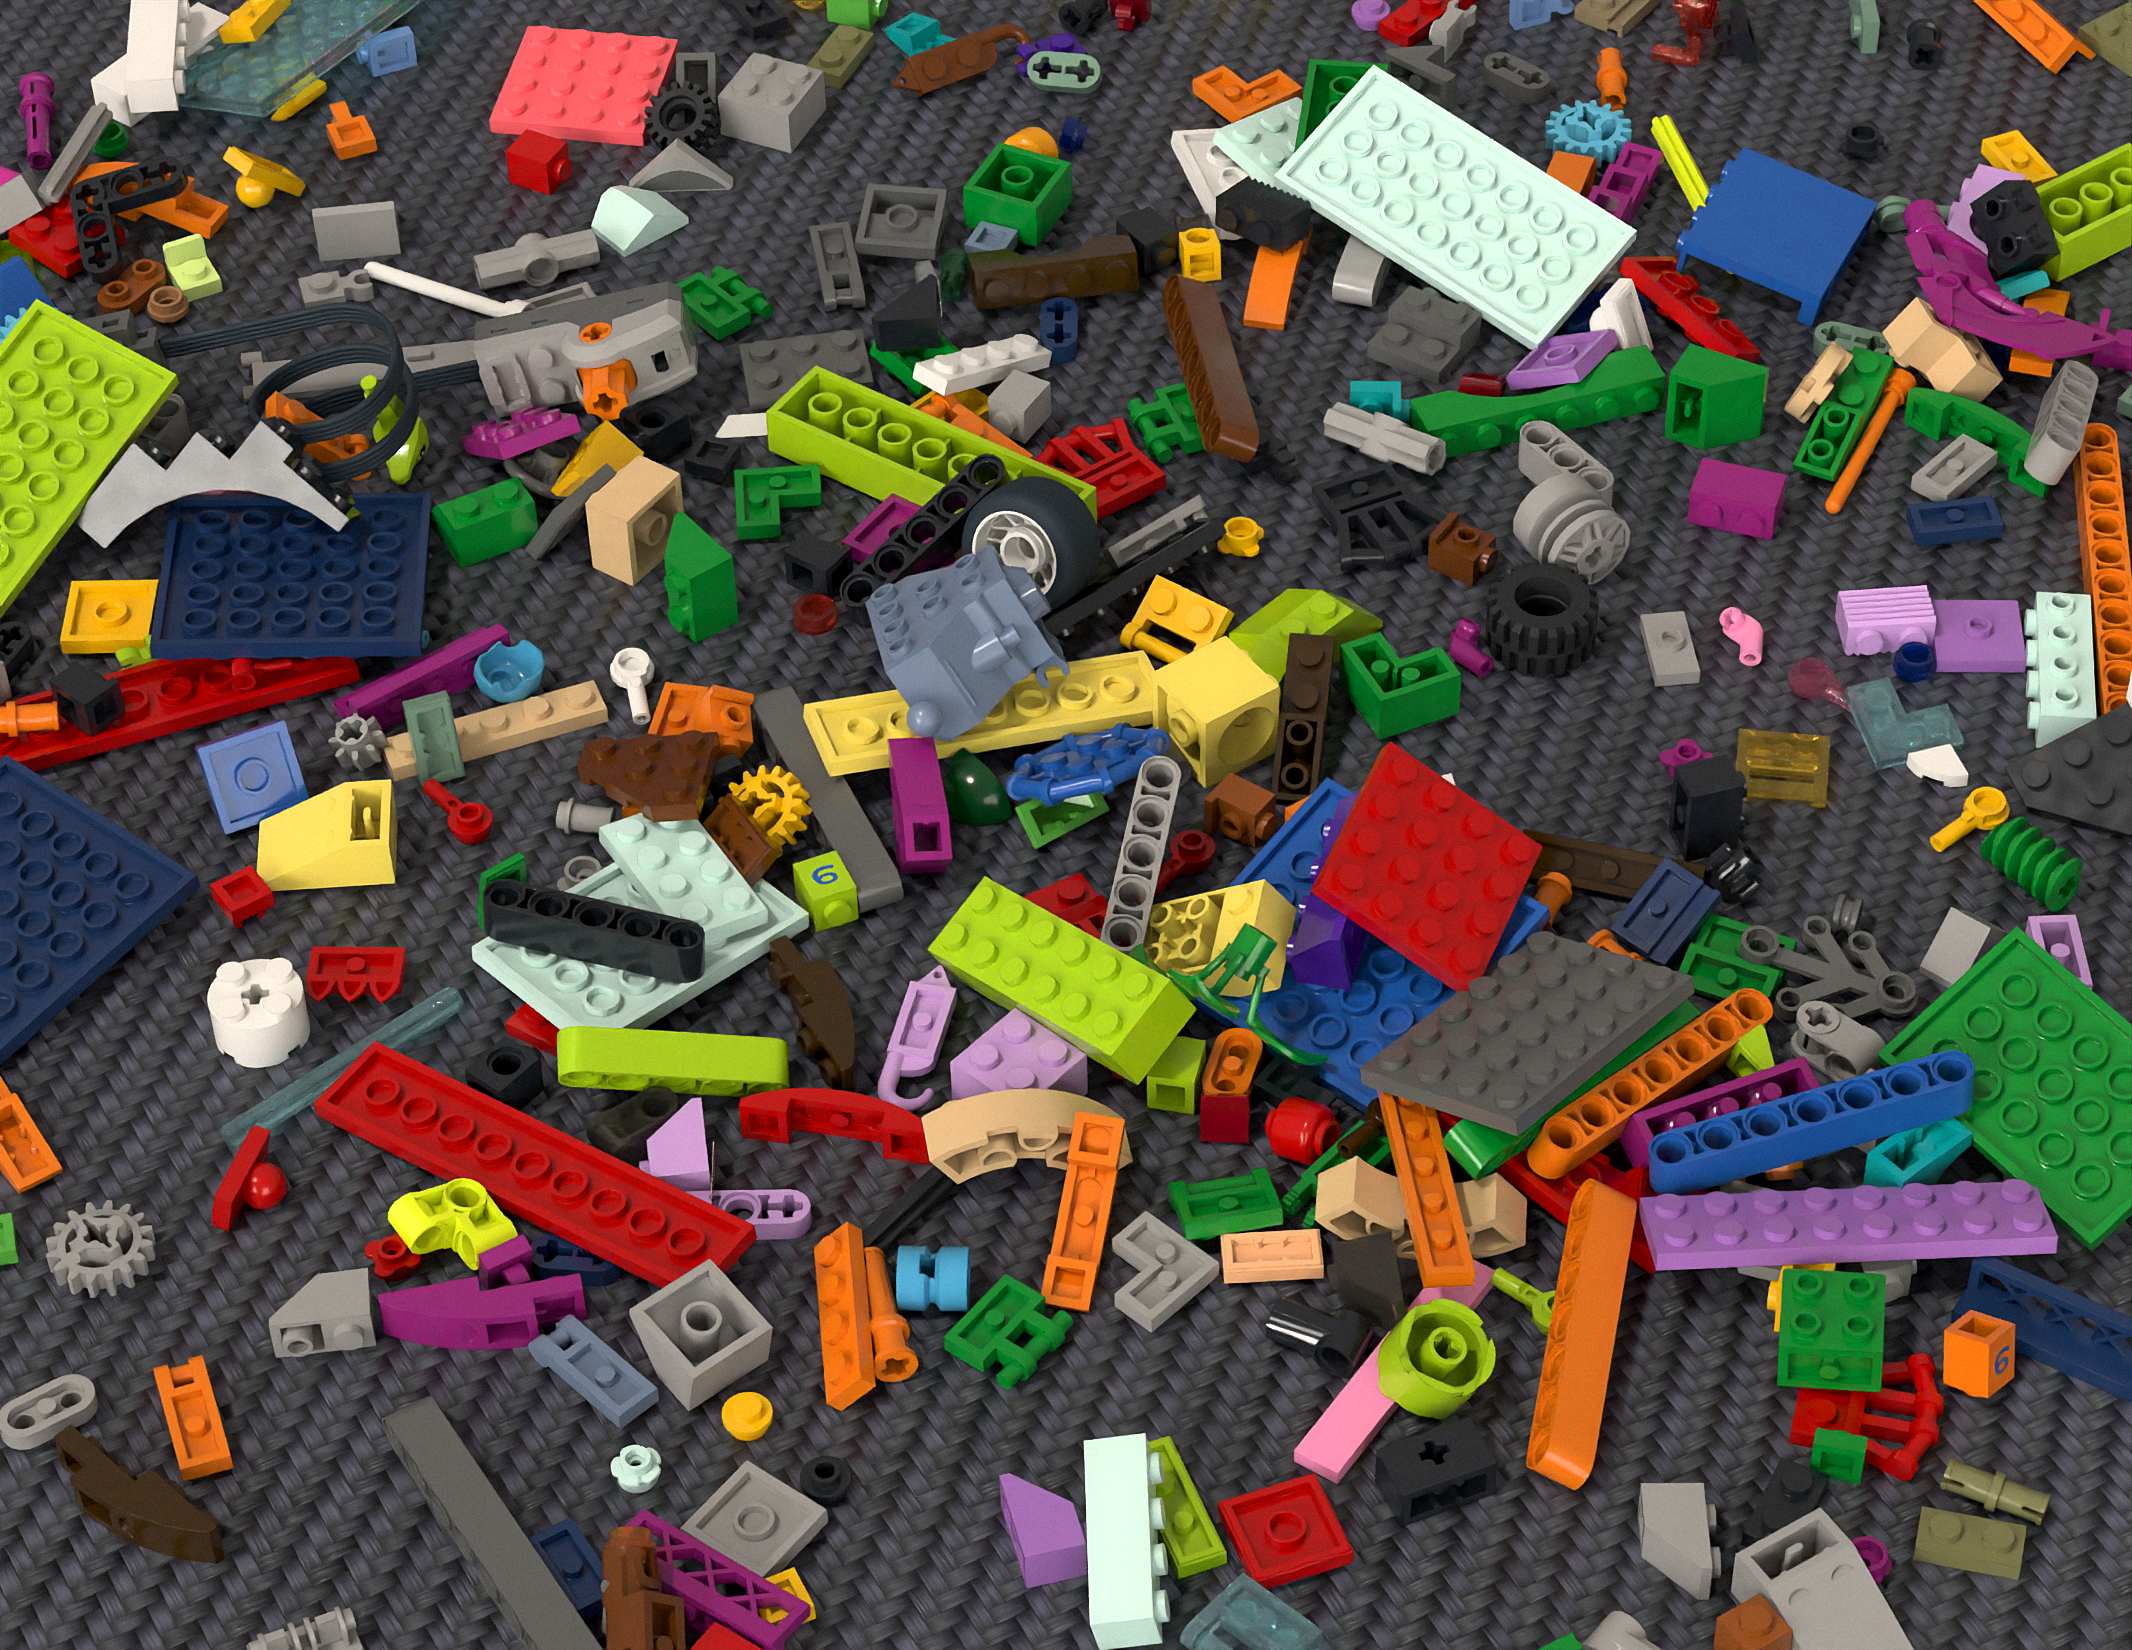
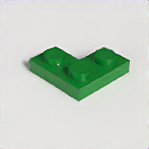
M819 464L734 470L738 540L781 537L779 508L822 505Z

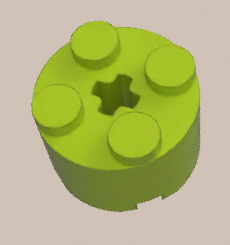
M1449 1299L1431 1300L1429 1303L1417 1305L1411 1309L1386 1336L1380 1346L1377 1361L1380 1391L1384 1396L1395 1400L1401 1407L1414 1414L1435 1419H1445L1450 1416L1487 1381L1493 1371L1496 1351L1492 1338L1488 1341L1486 1334L1481 1328L1483 1321L1467 1306Z

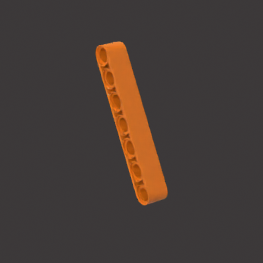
M1752 988L1738 990L1551 1116L1528 1149L1527 1160L1532 1170L1547 1179L1563 1177L1621 1137L1632 1114L1675 1100L1726 1065L1739 1038L1759 1024H1762L1764 1027L1767 1025L1773 1014L1770 1000L1763 993Z
M1592 1178L1587 1179L1580 1186L1570 1209L1526 1456L1527 1468L1573 1490L1580 1488L1584 1484L1593 1468L1637 1210L1635 1199Z

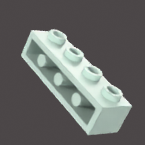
M2036 592L2034 609H2026L2024 636H2032V640L2027 639L2026 666L2033 667V671L2028 670L2026 697L2034 698V702H2029L2027 728L2035 729L2036 748H2041L2097 718L2090 595Z
M1145 1433L1085 1440L1084 1462L1090 1627L1099 1650L1162 1643V1622L1170 1621V1607L1167 1591L1160 1590V1576L1168 1574L1166 1548L1164 1543L1158 1544V1530L1166 1528L1162 1497L1156 1498V1484L1164 1483L1160 1452L1152 1453Z

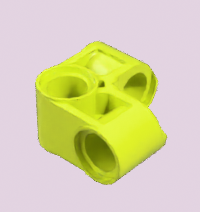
M454 1179L446 1184L420 1192H410L396 1200L388 1212V1221L412 1253L419 1255L441 1248L444 1250L451 1248L459 1254L465 1264L472 1270L479 1269V1254L518 1236L511 1220L503 1215L488 1195L485 1187L472 1179Z

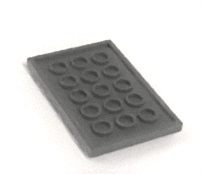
M1535 932L1514 953L1501 957L1495 964L1484 971L1482 977L1473 979L1468 985L1469 992L1458 991L1360 1067L1362 1085L1519 1136L1694 993L1693 977L1673 971L1665 966H1656L1633 959L1628 955L1616 954L1596 948L1588 943H1579L1559 937L1551 932Z

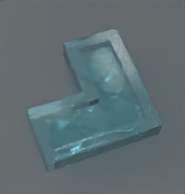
M1889 677L1848 686L1844 698L1877 770L1907 763L1908 753L1946 744H1951L1954 751L1961 750L1965 740L1948 704L1905 713Z

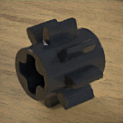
M1725 842L1710 855L1711 860L1708 864L1712 869L1706 875L1714 889L1721 892L1724 898L1729 900L1738 893L1746 901L1762 887L1760 883L1763 879L1759 874L1765 870V867L1759 856L1748 845L1741 843L1733 850Z

